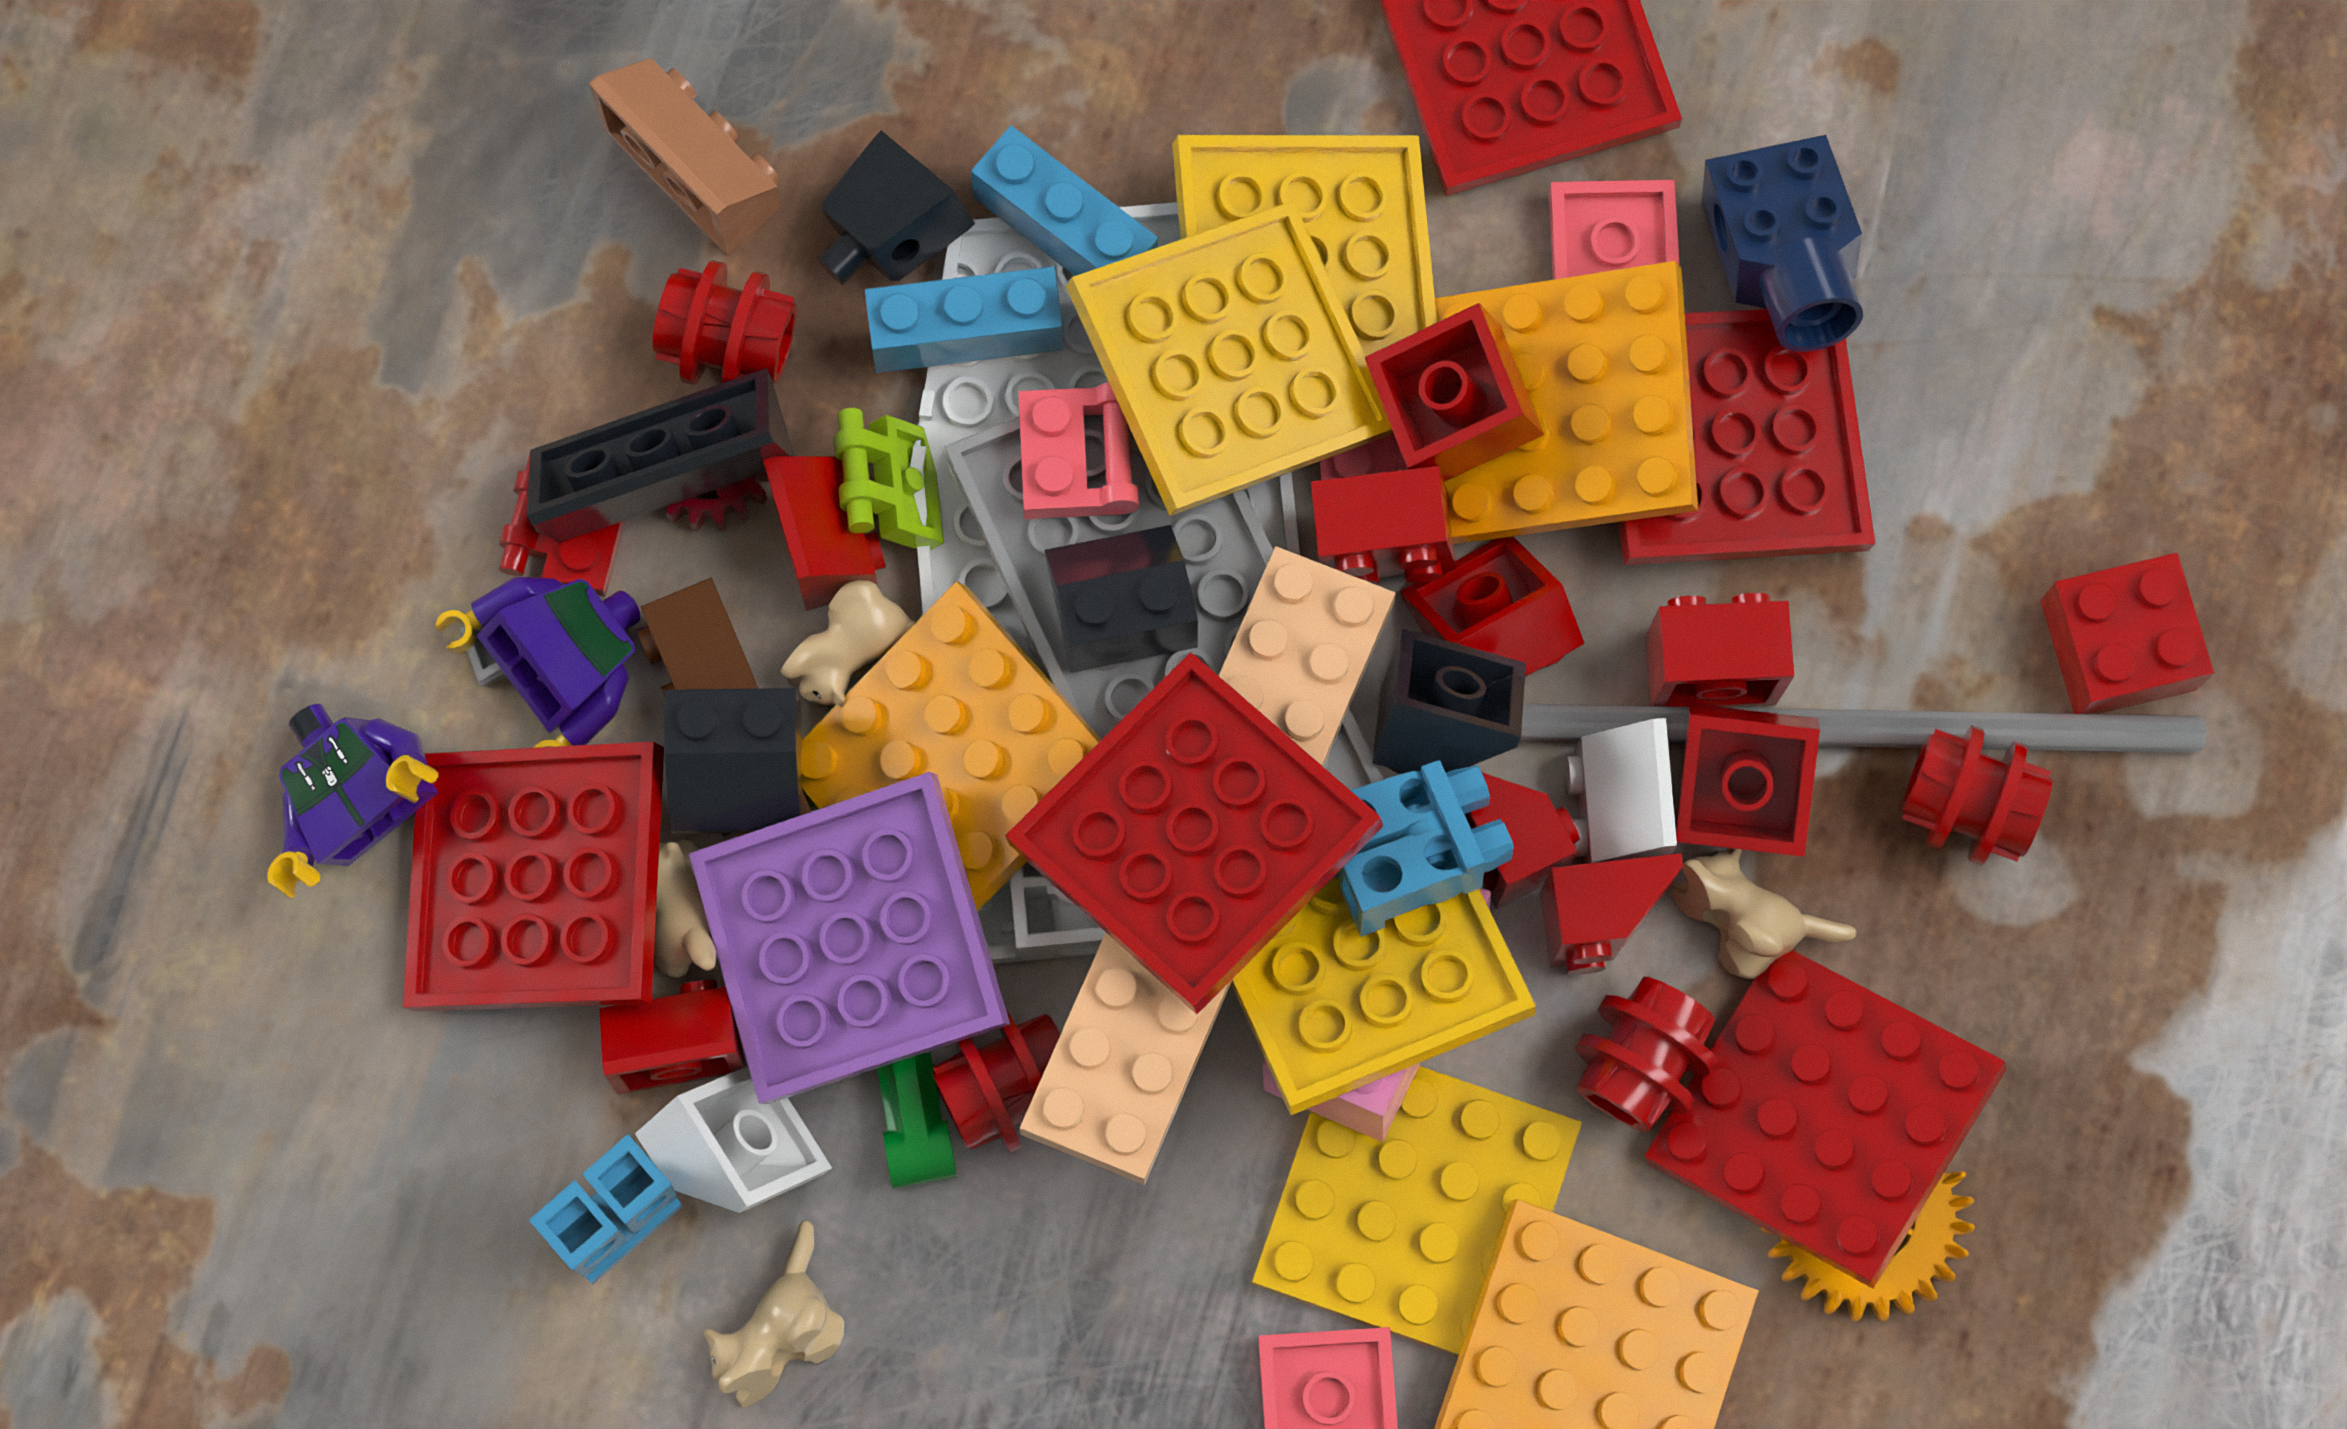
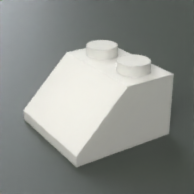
M1666 718L1650 719L1582 736L1575 749V756H1567L1565 763L1568 794L1579 795L1580 819H1572L1580 841L1574 844L1577 850L1575 857H1584V864L1672 854L1677 846Z

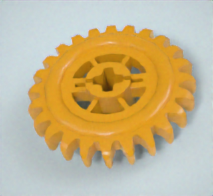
M1956 1171L1942 1175L1914 1221L1912 1228L1906 1234L1907 1241L1904 1247L1892 1257L1874 1289L1780 1238L1781 1242L1768 1251V1256L1772 1259L1785 1257L1790 1259L1791 1263L1782 1274L1783 1281L1788 1282L1801 1276L1806 1279L1801 1292L1802 1300L1807 1301L1820 1291L1825 1293L1824 1311L1828 1315L1834 1313L1842 1301L1847 1302L1849 1316L1854 1322L1862 1318L1866 1304H1870L1875 1317L1880 1322H1885L1889 1318L1890 1301H1893L1902 1313L1911 1315L1915 1311L1912 1292H1915L1926 1301H1935L1938 1294L1930 1278L1932 1277L1945 1283L1955 1281L1956 1274L1951 1271L1944 1260H1963L1969 1255L1968 1250L1953 1241V1236L1967 1235L1974 1231L1975 1225L1956 1218L1955 1213L1971 1206L1974 1203V1199L1971 1196L1953 1195L1951 1191L1955 1185L1966 1177V1172ZM1760 1227L1763 1233L1774 1235L1773 1233Z

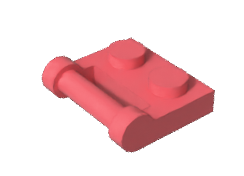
M1109 382L1092 388L1018 391L1024 519L1122 515L1139 509V488L1132 484L1129 425ZM1103 415L1106 485L1102 488L1087 489L1084 416Z

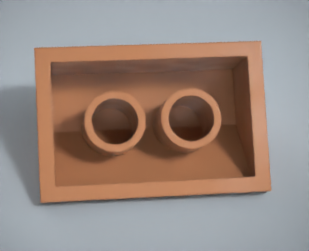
M652 58L598 75L589 83L602 128L727 256L782 208L777 186L781 180L773 167L761 155L755 153L749 158L738 147L735 141L739 137L733 127L717 111L714 110L707 115L693 101L697 96L695 90L676 69L671 68L666 73Z

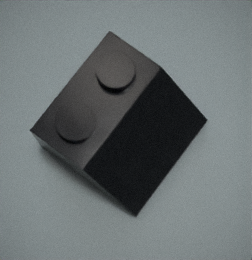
M1171 525L1044 550L1071 673L1198 647L1197 613L1185 561Z
M1402 628L1380 689L1372 763L1387 767L1395 773L1403 774L1411 771H1421V766L1440 760L1446 773L1473 766L1517 748L1522 731L1526 663Z
M796 688L665 690V767L671 834L751 833L801 816V703Z

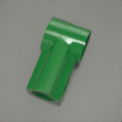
M931 1052L922 1053L877 1068L887 1131H883V1139L892 1189L957 1178L948 1121H942L938 1097L940 1094L931 1075V1071L935 1067Z

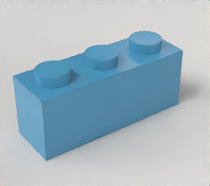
M1012 125L1007 128L971 170L973 198L1074 276L1158 248V237Z
M1055 266L865 289L876 373L1064 350L1063 326Z

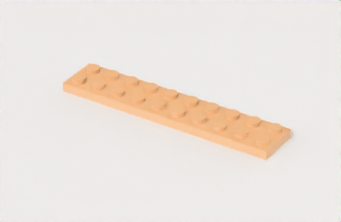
M1275 546L1218 676L1324 767L1395 602L1396 593ZM1105 933L1022 1121L1020 1135L1145 1185L1232 980L1196 1015L1114 939Z

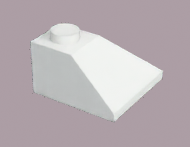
M748 1066L676 1096L635 1133L652 1162L669 1180L675 1191L738 1213L816 1179L832 1169L788 1098L770 1104L758 1103Z

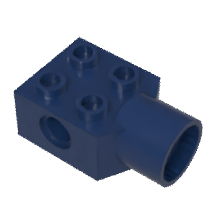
M1821 135L1705 160L1701 205L1735 303L1767 309L1779 343L1784 348L1792 351L1807 352L1820 350L1832 346L1851 335L1863 319V309L1852 281L1857 275L1862 231L1827 136Z

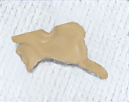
M856 580L846 583L841 587L829 604L828 616L830 622L828 629L805 639L783 665L780 672L787 678L790 685L794 687L799 686L800 694L804 700L815 701L822 705L837 704L843 707L846 702V690L852 673L864 665L882 658L916 623L897 604L885 598L876 583L868 580Z
M685 839L677 843L660 842L654 962L663 974L676 978L686 975L692 962L704 970H712L716 963L717 953L689 857V853L699 849L694 841Z
M1729 848L1725 851H1716L1708 855H1697L1694 859L1687 860L1683 864V872L1688 882L1677 881L1669 889L1672 899L1688 917L1709 923L1720 930L1721 938L1718 958L1730 974L1743 979H1755L1774 960L1792 951L1804 937L1836 943L1853 940L1857 934V930L1851 925L1829 921L1809 914H1801L1799 909L1783 896L1754 885L1741 872L1739 860L1742 849Z
M804 1220L798 1225L795 1240L784 1266L782 1277L764 1293L753 1317L743 1328L727 1334H722L712 1329L704 1331V1336L710 1345V1359L713 1366L712 1377L718 1381V1387L722 1393L728 1394L737 1391L736 1399L742 1407H748L757 1403L773 1391L788 1361L798 1359L818 1364L833 1356L842 1342L845 1325L843 1317L829 1307L822 1291L806 1275V1269L815 1246L814 1228L810 1221Z

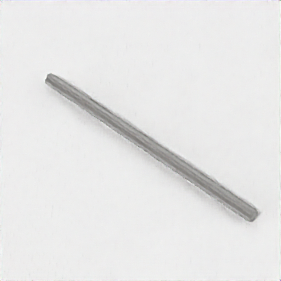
M1523 704L1520 741L1579 742L1582 736L1650 719L1666 718L1668 744H1685L1689 707ZM1733 708L1818 718L1820 725L1818 746L1922 748L1929 734H1933L1935 729L1963 738L1971 725L1984 729L1985 735L1982 749L2007 750L2012 742L2016 741L2026 745L2028 750L2197 753L2205 747L2207 736L2205 720L2200 716Z

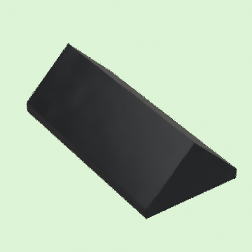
M765 368L531 449L527 517L531 525L556 542L561 543L764 473L766 470L763 459L774 456H795L768 369Z

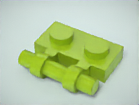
M858 408L840 410L837 414L839 431L834 434L833 442L835 456L842 461L844 483L838 489L840 508L847 512L849 530L853 533H866L873 530L874 513L878 515L880 537L914 549L921 546H930V551L944 544L937 473L924 427L886 414L870 423L869 430L864 429L862 410ZM921 440L920 446H926L923 466L924 478L918 469L910 467L915 441ZM868 462L873 463L875 482L869 480ZM924 486L927 510L926 526L922 525L914 494L922 490Z

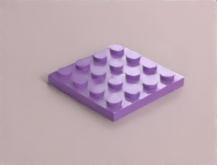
M927 772L689 853L759 1104H770L1010 1025L937 774Z

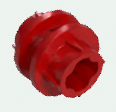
M715 260L709 261L703 273L680 267L678 273H672L662 292L654 323L652 349L656 353L655 359L679 365L681 382L695 385L700 381L707 366L723 370L722 383L765 368L768 369L773 383H777L784 371L797 320V306L794 304L795 297L770 291L769 275L758 271L751 273L743 290L728 287L726 263Z
M1971 725L1963 738L1935 729L1934 733L1929 734L1910 775L1900 808L1901 812L1904 813L1902 819L1928 829L1926 845L1937 850L1944 845L1951 831L1972 838L1968 859L1970 862L1980 866L1986 862L1990 853L2018 862L2019 857H2024L2029 850L2043 819L2053 785V780L2049 778L2051 771L2026 762L2028 748L2026 745L2013 741L2008 747L2002 760L1981 753L1985 732L1984 729Z
M1643 977L1628 999L1616 995H1606L1597 1010L1602 1018L1613 1027L1607 1038L1583 1033L1574 1049L1588 1063L1576 1088L1577 1092L1591 1105L1628 1127L1648 1133L1664 1110L1686 1114L1695 1099L1679 1083V1080L1685 1070L1706 1076L1712 1071L1717 1059L1704 1043L1716 1019L1703 1005L1677 988L1651 977Z
M1006 1010L1010 1025L999 1028L1002 1038L979 1049H976L971 1038L956 1042L960 1053L933 1067L934 1070L931 1071L933 1080L967 1149H974L998 1138H1001L1009 1154L1021 1149V1143L1014 1126L1022 1123L1061 1035L1050 1015L1045 1013L1016 1025L1010 1013Z

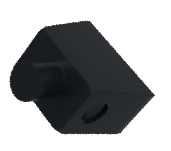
M881 130L822 203L821 210L839 234V237L817 257V260L841 285L847 282L867 261L888 280L900 281L975 225V222L953 189Z

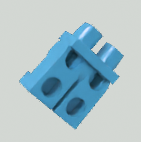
M1438 760L1421 766V771L1403 773L1351 790L1381 816L1383 827L1334 877L1335 879L1339 878L1338 886L1359 935L1362 937L1385 928L1386 920L1426 904L1446 901L1461 892L1464 895L1481 889L1484 873L1511 860L1514 845L1501 819L1473 829L1470 828L1464 814L1489 805L1490 794L1479 766L1456 769L1445 773L1441 761Z
M628 1134L582 1173L584 1178L596 1190L591 1197L574 1180L529 1219L530 1223L568 1267L583 1278H587L592 1285L683 1207L677 1199L678 1197L669 1180Z

